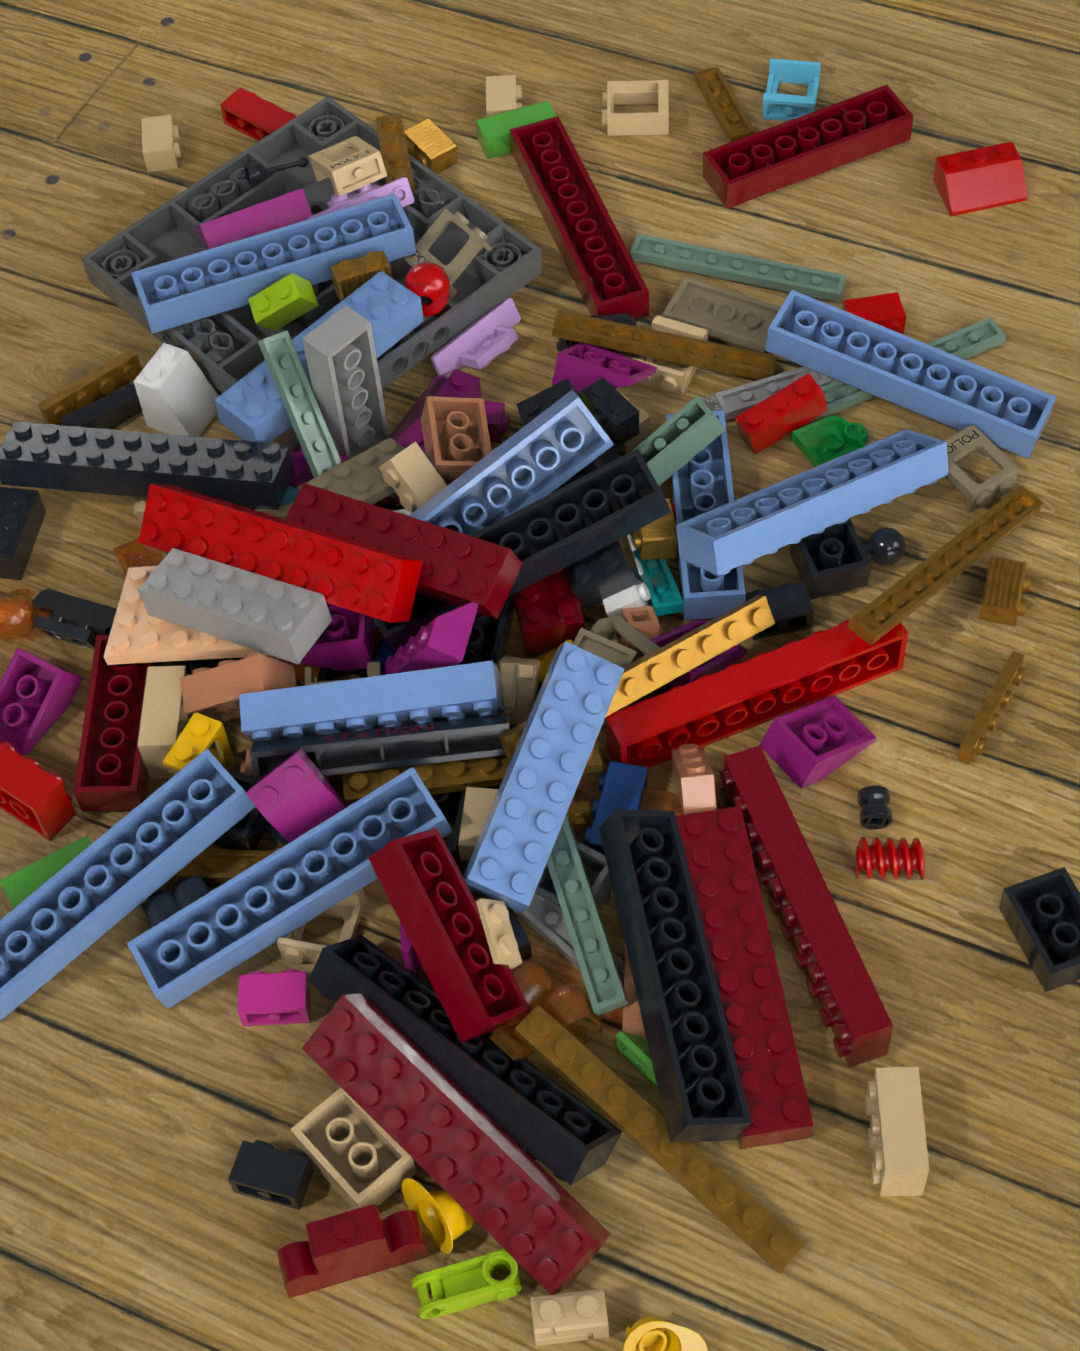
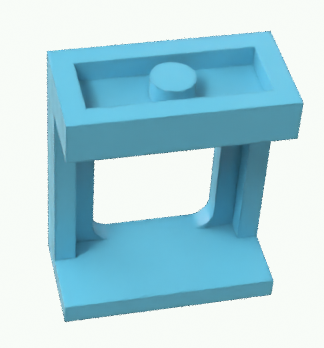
M770 58L769 78L766 93L763 95L762 119L790 121L814 112L820 83L821 62ZM780 83L807 85V96L777 94L778 85Z

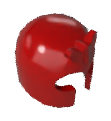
M422 262L409 270L405 278V287L419 297L425 296L432 299L430 303L422 304L423 317L439 313L448 303L450 293V280L445 269L432 262Z

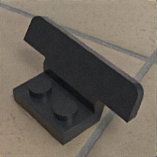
M50 589L42 590L30 603L33 607L53 612L49 618L37 615L33 625L35 628L47 636L93 650L95 649L96 635L110 634L117 610Z

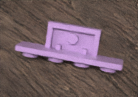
M401 177L382 186L370 183L340 197L334 194L331 196V201L324 203L326 210L310 216L309 219L392 194H396L402 208L414 203L415 200L408 179Z
M505 298L430 357L438 376L453 369H460L462 366L483 369L497 355L510 349V345L519 339L515 329L511 328L521 320L512 298Z

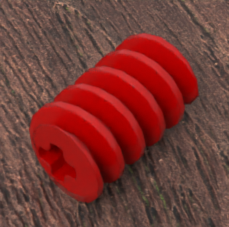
M865 837L860 838L855 851L856 879H858L861 870H865L868 879L872 878L874 870H878L881 879H885L888 870H891L894 879H898L901 870H904L908 880H911L914 870H918L920 879H924V850L918 838L912 840L910 847L905 838L899 839L897 847H895L894 841L890 837L886 838L883 847L878 837L873 838L870 847Z

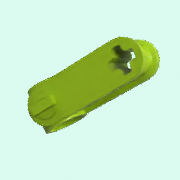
M504 1248L486 1253L480 1257L419 1274L411 1280L412 1288L417 1289L421 1306L418 1313L421 1319H433L492 1301L518 1296V1292L522 1289L518 1263ZM505 1268L511 1271L510 1275L504 1280L498 1281L493 1278L494 1273L499 1269ZM430 1290L432 1291V1295H433V1299H432V1300H431L430 1294H429V1291H430Z

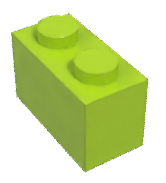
M294 273L287 275L248 299L256 324L274 332L319 306L311 282Z

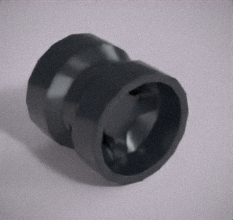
M878 785L860 789L857 793L858 805L862 808L859 813L861 826L871 830L889 826L892 823V811L887 806L890 803L889 790Z

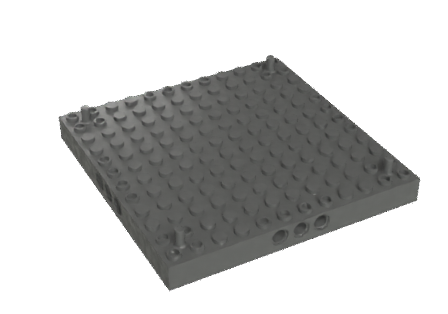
M327 96L82 257L88 280L151 333L131 275L132 272L205 251L194 230L198 225L302 188L312 215L326 210L324 203L332 200L331 196L335 194V190L329 177L319 182L316 181L308 156L354 136L359 137L381 153L378 132ZM409 155L416 192L412 194L415 201L403 207V210L413 228L415 245L446 208L453 215L458 211L470 222L467 226L471 230L476 226L488 236L485 241L493 249L488 252L485 248H482L452 284L457 293L453 298H449L448 303L439 313L423 317L424 321L377 358L382 389L542 273L541 249L411 155ZM300 157H305L308 160V165L304 168L297 166L266 174L264 181L258 185L249 186L246 180L244 166L248 164L258 163L266 169L298 161ZM386 177L373 183L379 186L387 184ZM450 223L430 246L429 252L441 263L448 265L468 242L469 235L454 223ZM406 257L389 261L392 279L404 287L406 275L412 268L404 260ZM330 279L312 285L319 306L275 332L256 324L250 304L153 333V335L162 343L188 351L207 380L224 393L265 361L258 341L286 330L292 340L339 304L340 301L335 292L333 280ZM420 297L421 305L432 301L429 297ZM293 426L277 437L283 444L290 445L293 453L300 445Z

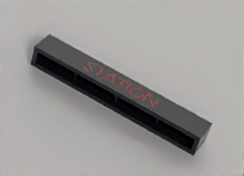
M509 713L254 742L250 751L254 783L262 779L300 748L323 776L506 755L499 736L510 730Z

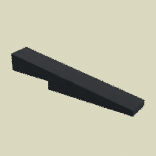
M131 384L61 417L63 426L112 430L140 413L142 408L135 385Z

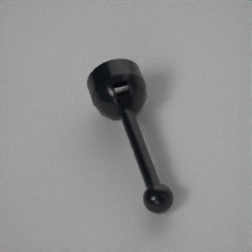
M300 157L298 161L266 169L258 163L248 164L244 166L246 180L249 186L258 185L264 181L266 174L297 166L304 168L308 165V160L305 157Z

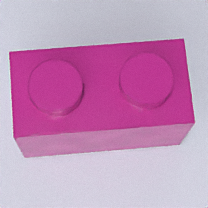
M289 969L282 973L254 971L249 975H239L238 1015L242 1025L261 1026L310 1023L311 985L308 982L307 972Z

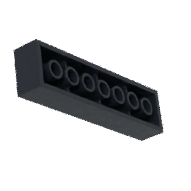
M567 378L517 403L523 427L571 390L577 394L585 405L582 394ZM598 456L553 492L603 467L602 456ZM627 536L565 567L573 594L587 608H591L614 594L642 583Z

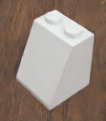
M163 343L133 381L146 424L153 429L169 435L200 437L217 414L214 400L218 397V394L186 350Z

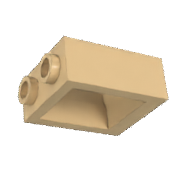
M668 80L607 81V92H602V108H607L602 109V125H607L608 136L669 134ZM658 104V112L614 113V105Z

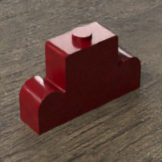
M376 1204L310 1222L305 1225L309 1241L293 1242L277 1251L284 1287L289 1298L429 1257L418 1213L414 1210H403L393 1213L385 1219H381Z

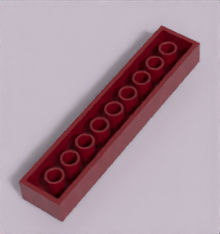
M559 116L510 129L511 153L591 316L625 313L637 319L650 315L649 290Z
M761 746L725 756L723 770L720 771L723 787L719 788L722 802L725 806L729 805L730 808L741 806L752 857L757 865L755 870L761 886L766 885L770 893L768 894V901L773 913L778 912L782 920L780 922L782 934L786 941L791 940L795 948L793 956L796 965L800 970H805L808 977L806 979L808 991L813 999H818L822 1007L819 1009L822 1022L826 1028L831 1027L835 1036L833 1044L839 1058H845L849 1068L886 1056L888 1054L893 1024Z
M741 806L677 815L679 832L752 1122L751 1125L738 1135L740 1149L808 1139L814 1124Z
M361 993L342 995L302 1047L550 1295H555L568 1289L611 1236L608 1230Z

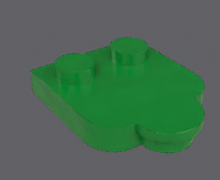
M830 416L794 430L791 435L792 442L814 467L866 446L869 439L867 429L862 424L848 423L844 418L838 416Z

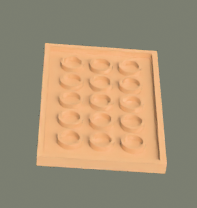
M157 566L128 568L103 657L107 665L242 658L247 653L259 651L148 615L138 589Z

